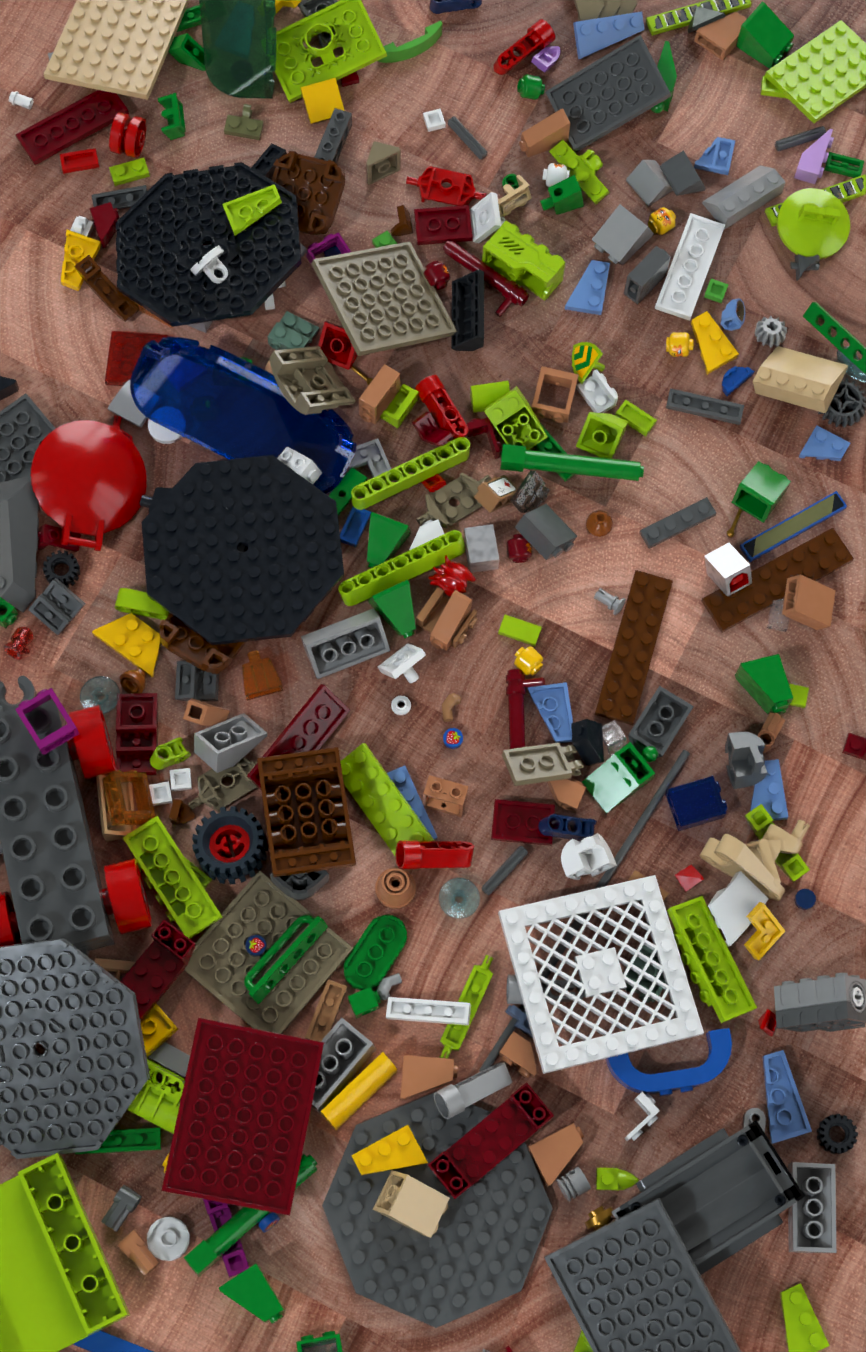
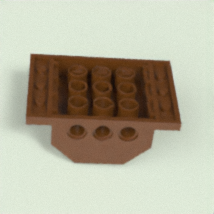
M338 747L257 758L273 877L356 866Z

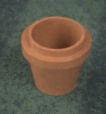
M387 869L377 878L375 884L376 896L381 904L388 908H404L415 897V880L404 869ZM398 881L400 884L398 887H393L392 882Z

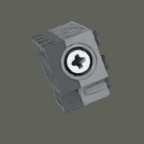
M836 973L835 977L831 978L830 976L823 975L817 976V980L803 978L799 979L800 983L784 981L781 986H774L776 1027L778 1029L796 1032L815 1030L834 1032L865 1027L866 980L860 979L859 975L848 976V973Z

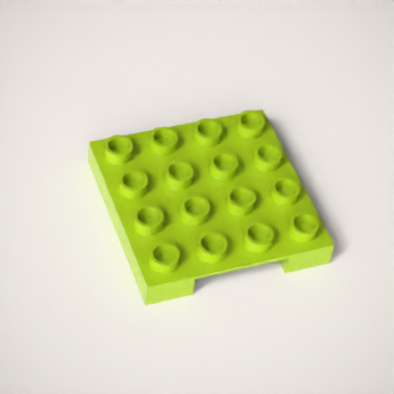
M56 1153L17 1172L18 1176L0 1184V1352H58L130 1316L62 1155Z

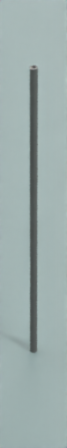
M682 751L614 859L617 866L604 873L595 889L605 887L689 757L690 753L688 751ZM589 913L582 914V915H578V916H580V917H582L583 919H585ZM574 920L571 928L578 931L582 924ZM567 932L563 939L570 943L574 935ZM559 944L555 951L562 955L567 947ZM552 955L548 963L555 967L559 959ZM545 968L541 976L547 979L552 971ZM524 1004L519 1006L522 1012L525 1010ZM512 1017L479 1069L480 1072L492 1066L498 1057L499 1052L516 1028L514 1026L517 1022L515 1018Z

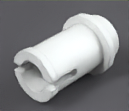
M18 91L11 92L9 102L12 105H19L29 110L33 106V98L21 95Z

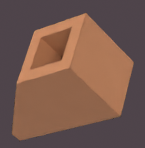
M192 698L188 701L183 719L211 727L226 721L230 710Z
M568 779L548 781L547 784L556 805L576 814L586 790L583 783L574 779L572 781Z
M513 1031L499 1052V1056L502 1057L500 1060L510 1067L511 1065L519 1069L518 1072L522 1076L534 1079L537 1070L531 1043Z

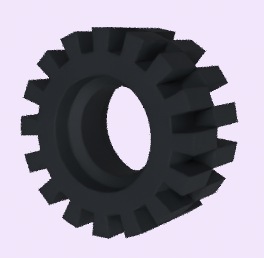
M59 550L57 551L58 554L52 552V557L47 556V562L44 561L43 572L47 581L50 584L53 579L57 578L67 588H69L68 584L70 583L73 586L75 584L74 580L78 581V575H80V567L76 557L74 558L72 553L68 554V551L62 553ZM61 563L69 566L68 573L63 576L54 573L55 567Z
M830 1115L820 1122L817 1129V1140H820L821 1143L819 1144L825 1148V1151H830L831 1154H842L852 1149L853 1145L857 1142L858 1132L855 1131L857 1129L856 1125H853V1121L847 1119L845 1115ZM833 1126H839L844 1130L845 1138L842 1142H835L830 1138L829 1132Z

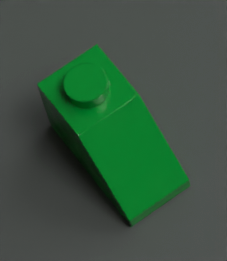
M188 33L174 37L168 51L179 63L201 71L206 70L212 58V55Z

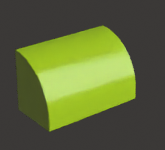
M501 381L471 386L470 398L473 413L483 412L485 407L509 392V382Z

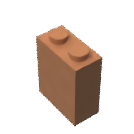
M801 574L787 578L782 615L815 630L830 627L836 590Z

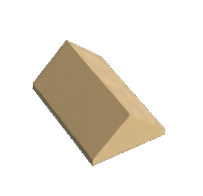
M98 775L96 778L102 835L105 841L121 840L136 829L131 778Z

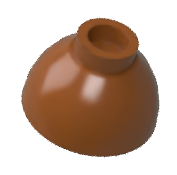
M594 511L586 520V528L594 536H605L612 530V518L605 511Z
M141 669L128 670L120 675L119 681L122 688L129 694L143 693L146 685V674Z

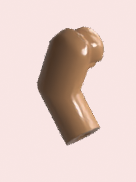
M455 693L449 694L442 703L444 722L453 721L452 708L461 703L460 695Z

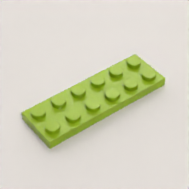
M362 743L340 761L344 785L394 856L397 843L400 840L434 841L431 834L366 743Z

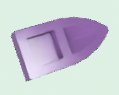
M550 46L542 49L533 57L531 62L545 73L555 65L560 55V47Z

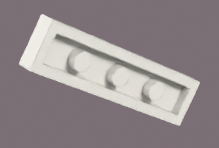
M388 997L386 1018L389 1020L469 1026L471 1004Z

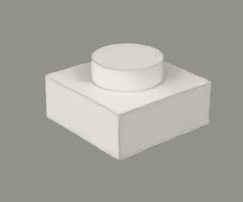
M441 109L423 113V119L428 132L445 128L446 123Z
M190 768L170 770L172 791L192 789Z
M169 781L149 785L152 806L173 803Z

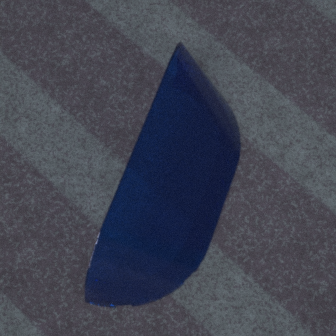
M163 337L160 342L152 340L143 347L130 380V391L135 405L142 414L153 422L229 460L269 455L278 458L285 448L289 447L313 460L321 470L322 474L313 485L326 494L339 485L356 453L357 444L352 441L353 432L333 409H329V411L324 409L321 413L302 414L286 400L273 374L216 346L210 345L208 349L199 346V341L180 337Z

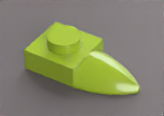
M596 1168V1190H625L639 1182L637 1177L625 1170L618 1168Z

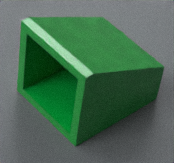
M762 1L741 25L736 47L770 69L783 59L785 52H790L794 45L792 43L794 34Z
M758 461L739 484L731 503L764 523L787 491L791 481L785 475L771 469L769 465Z
M776 654L740 664L735 674L736 680L767 715L770 712L779 715L785 713V710H787L793 700V695L780 655Z
M254 1264L219 1287L220 1292L266 1323L270 1321L271 1324H274L284 1317L282 1313L286 1310L258 1264Z

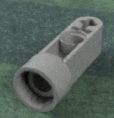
M508 974L506 986L507 1004H523L516 976ZM567 980L554 981L556 985L563 989L568 982ZM541 982V986L544 993L548 985ZM570 983L566 991H572L577 986ZM550 990L547 993V996L555 1001L559 998V996H554ZM584 991L580 996L581 1000L585 997ZM563 996L560 1002L574 1001L566 996Z
M500 1062L456 1085L450 1084L434 1092V1101L440 1114L448 1120L462 1113L466 1107L510 1085L513 1081L505 1062Z

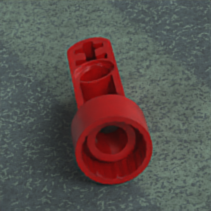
M543 19L534 23L528 28L525 36L499 55L493 66L494 71L499 75H505L534 51L547 47L555 40V33L552 27ZM513 51H517L520 56H516Z
M431 375L420 381L416 385L415 390L419 391L420 399L427 406L439 428L450 431L453 434L448 442L459 437H466L469 431L468 426L447 394L446 388L438 375Z
M400 840L396 846V864L399 869L468 868L472 864L474 845L466 841Z

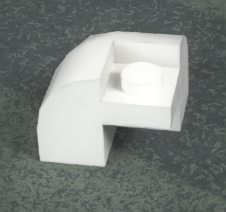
M598 833L582 839L581 842L572 838L562 850V867L566 877L574 880H580V876L588 874L594 877L617 866L609 846Z

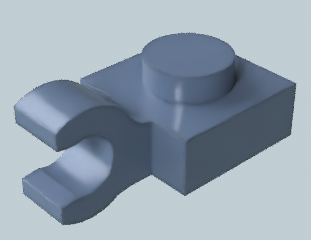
M509 1005L505 1012L517 1020L514 1026L530 1038H533L526 1011L522 1012L515 1005Z

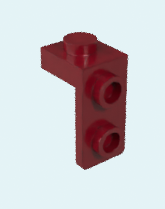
M426 411L412 422L424 442L443 446L453 436L450 431L438 428L430 412Z
M489 418L472 419L467 423L469 429L468 437L487 433L494 458L498 459L502 447L500 441H496L495 438L496 428L491 424Z
M47 524L39 528L38 550H42L50 545L77 552L80 546L71 544L67 546L61 545L62 528ZM70 532L71 537L81 538V534Z

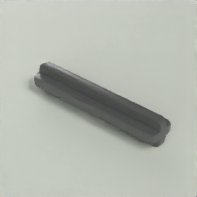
M453 116L448 120V125L479 159L482 160L487 156L486 149L456 117Z
M820 126L777 140L775 148L777 151H782L819 139L826 133L825 127Z
M519 846L482 886V891L490 895L525 858L528 851L523 846Z

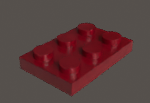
M469 205L414 209L417 245L442 244L448 240L454 242L473 240Z
M495 799L491 840L552 846L553 837L543 835L539 831L538 825L543 818L555 814V805ZM549 821L550 827L553 829V825Z

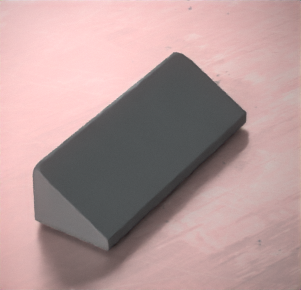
M146 185L93 194L91 195L93 205L95 207L111 202L113 209L132 207L147 192Z

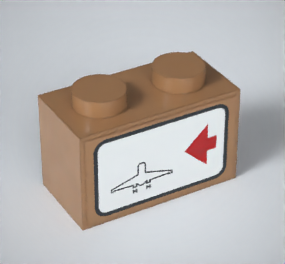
M503 475L498 478L494 477L488 482H482L478 486V492L474 498L491 513L511 504L520 490Z

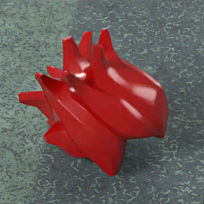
M447 555L445 556V565L441 564L442 569L433 567L436 573L428 577L430 580H434L430 582L431 585L439 586L449 597L452 596L455 590L460 593H466L467 581H476V578L469 569L460 563L450 561Z

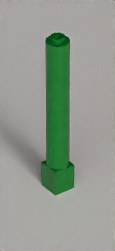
M503 444L500 470L523 472V469L633 481H639V477L643 478L644 466H641V462L526 450V446Z
M303 1154L301 1157L295 1190L317 1171L315 1166L318 1163L310 1154L308 1156ZM248 1207L241 1208L209 1238L203 1240L184 1257V1260L200 1277L219 1260L222 1254L270 1212Z

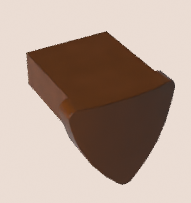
M404 205L398 206L399 223L391 229V235L403 236L412 234L410 213Z
M174 798L169 814L172 825H182L196 819L195 814L188 805L183 803L182 800Z

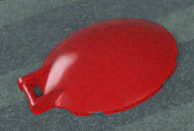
M73 421L54 429L38 446L31 464V485L39 502L38 504L47 516H50L59 526L63 527L61 545L67 546L71 544L101 551L103 534L126 524L139 510L141 497L146 493V469L138 449L118 429L98 421ZM70 532L95 536V541L71 537Z

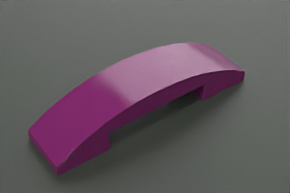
M203 1199L215 1232L232 1217V1213L227 1203ZM239 1239L222 1254L229 1278L249 1268L241 1240Z

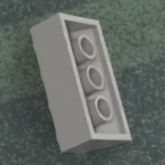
M760 165L704 200L702 204L717 222L725 224V230L782 194L786 182L774 168Z
M374 608L301 636L305 652L317 679L390 651L380 617Z
M343 1018L337 1022L321 1041L324 1042L312 1101V1107L320 1114L321 1110L342 1091L376 1050L370 1040Z
M800 1162L788 1164V1176L794 1184L788 1188V1201L793 1197L797 1200L795 1204L788 1208L789 1252L837 1253L835 1164Z

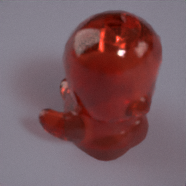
M23 626L18 627L10 638L11 642L4 645L5 652L11 658L21 660L23 653H30L26 646L34 638L31 629Z

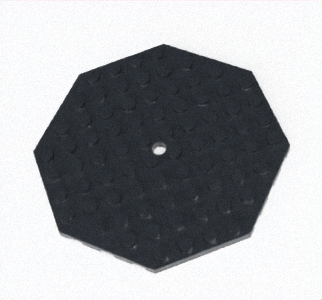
M242 162L234 163V166L224 167V165L209 167V170L203 171L198 169L183 171V174L177 175L167 173L115 223L117 231V288L119 292L172 327L252 315L302 264L296 195ZM275 184L282 203L235 236L222 204ZM206 241H207V242L212 241V245L209 244V245H204V246H203V244H204ZM219 245L224 252L218 259L228 270L227 278L222 283H214L204 271L195 276L190 269L196 263L199 264L203 256ZM214 270V275L217 278H223V273L220 270Z
M273 455L195 463L142 521L148 597L160 604L171 615L181 620L196 634L201 635L211 645L292 637L301 623L306 621L315 607L326 598L336 583L340 582L344 577L336 501ZM241 544L248 547V550L243 553L237 549Z

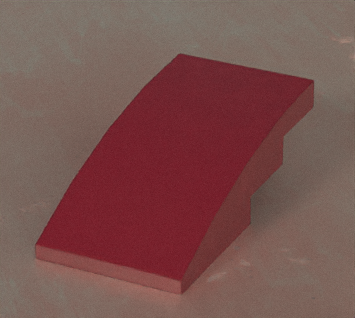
M158 693L117 694L116 775H157V769L153 768L150 764V758L158 746Z

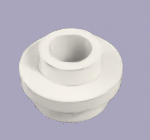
M405 696L395 697L391 703L392 711L397 715H406L411 709L410 700ZM403 702L405 706L400 708L397 704Z

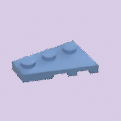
M591 260L567 301L565 310L596 315L602 314L610 263Z
M567 682L528 687L527 690L555 743L572 742L571 723H573Z
M779 759L767 760L764 763L767 775L762 781L754 785L750 811L762 804L773 821L788 819Z

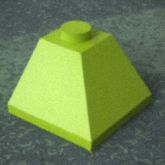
M589 412L576 447L601 458L612 459L629 421L612 414Z

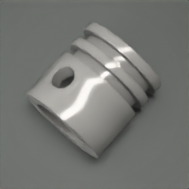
M579 1167L566 1173L565 1177L561 1176V1179H556L561 1192L568 1202L571 1201V1198L575 1199L576 1195L580 1196L591 1189L587 1178Z

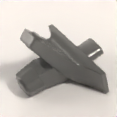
M795 255V262H791L790 267L796 270V281L800 279L804 271L819 270V255L811 257Z

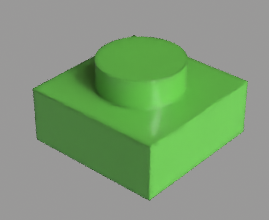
M388 230L372 239V244L375 248L397 244Z
M710 279L704 298L722 304L729 284Z

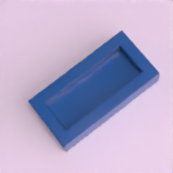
M354 506L352 507L340 533L342 543L357 547L370 519V511L365 509L358 510Z

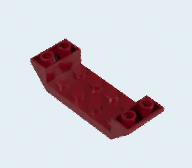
M163 920L151 934L154 941L120 980L121 983L136 994L140 1023L187 967L196 946L192 940L166 920Z
M526 1082L509 1099L450 1148L443 1151L428 1166L452 1197L456 1199L535 1134L554 1115Z

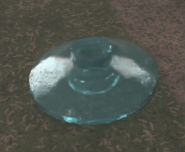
M104 676L88 680L80 692V701L84 708L100 705L103 714L111 711L117 705L120 697L117 684L112 679ZM101 695L105 696L104 699L98 700Z
M451 879L440 890L439 904L442 910L452 918L462 919L469 917L479 906V891L467 879ZM462 897L463 901L461 903H457L455 901V898Z

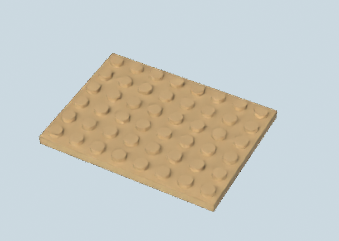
M77 0L46 67L44 78L148 100L190 0Z

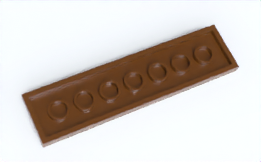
M831 528L751 572L752 584L728 597L721 589H718L702 598L701 601L723 633L783 600L787 578L801 574L814 581H818L853 562L854 558L834 528Z
M635 570L595 715L633 726L673 580Z

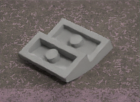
M128 380L107 409L142 428L149 414L155 411L162 397Z

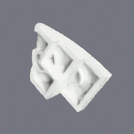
M741 871L734 875L726 888L716 892L708 905L711 914L715 917L718 929L721 928L726 938L725 943L727 947L731 946L751 924L746 916L759 902L766 904L769 899Z

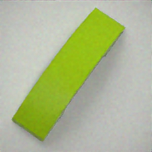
M762 804L745 815L759 840L763 838L770 824L774 825L772 817ZM779 853L775 860L777 865L793 882L810 870L799 854Z

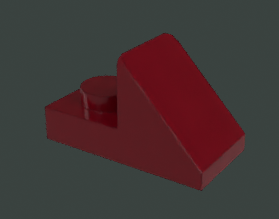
M848 733L842 753L866 761V738Z

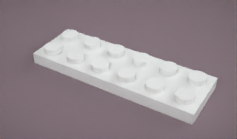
M690 213L655 305L656 310L690 321L725 224Z

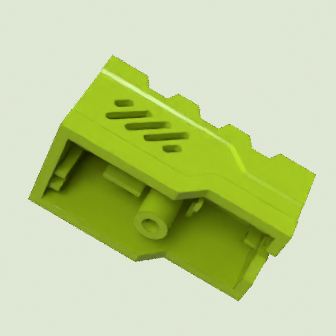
M505 221L483 246L482 261L508 280L518 283V286L526 287L545 301L563 281L566 262L559 255H551L545 245L535 244L534 238L531 235L521 234L515 224Z

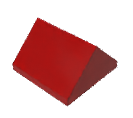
M325 321L318 346L327 357L328 362L350 370L358 355L343 327Z

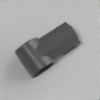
M123 1185L114 1197V1203L101 1222L117 1232L129 1213H132L138 1206L142 1196L126 1185Z

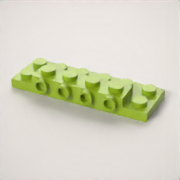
M158 816L123 837L136 858L140 872L142 870L145 872L147 877L144 880L150 889L152 887L155 888L157 894L154 895L160 905L165 904L168 909L165 913L171 923L176 921L186 937L192 938L223 918Z
M703 896L666 910L675 927L673 934L676 944L682 952L681 960L685 965H688L691 971V981L698 985L701 1001L706 1003L708 1007L713 1006L721 1024L755 1010L757 1006Z

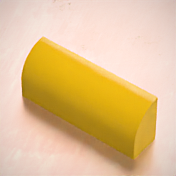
M384 1052L321 1110L322 1116L335 1130L345 1123L397 1072V1068Z

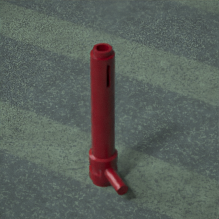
M448 240L444 244L443 250L446 255L471 272L478 269L484 271V281L501 292L502 296L506 298L496 310L495 314L501 317L511 303L522 307L527 302L530 294L527 293L525 288L519 287L518 283L508 280L454 241Z
M511 669L507 671L506 683L508 684L506 695L508 696L509 746L510 749L525 747L524 695H526V687L545 685L544 677L525 679L522 670Z

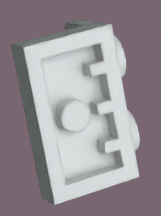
M597 369L593 371L592 376L587 378L583 384L579 383L576 386V389L593 412L605 413L617 404L618 394L616 390L610 388L606 377L602 373L600 374Z

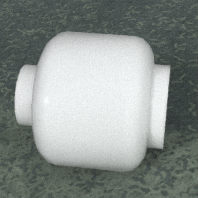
M550 163L548 169L543 171L542 180H546V185L551 187L569 178L570 170H567L565 165Z

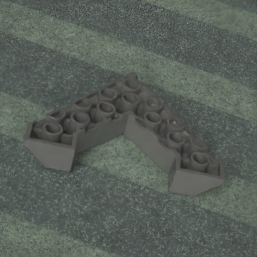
M31 476L0 483V597L23 613L36 598V551H38V510L40 505L32 490Z

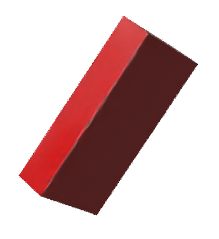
M96 148L60 154L63 174L99 168Z

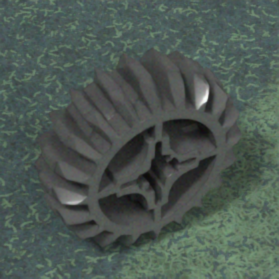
M848 378L841 381L836 391L841 393L834 395L827 412L822 413L818 411V414H824L822 420L828 419V424L834 422L836 427L842 424L843 428L847 424L852 426L855 422L858 423L866 411V397H864L866 393L865 391H860L861 385L855 386V380L849 383ZM851 410H853V411L850 412V413H843L844 411H851Z

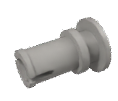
M599 588L594 596V599L608 606L609 610L613 609L615 616L622 610L626 601L625 598L619 600L618 596H612L602 588Z

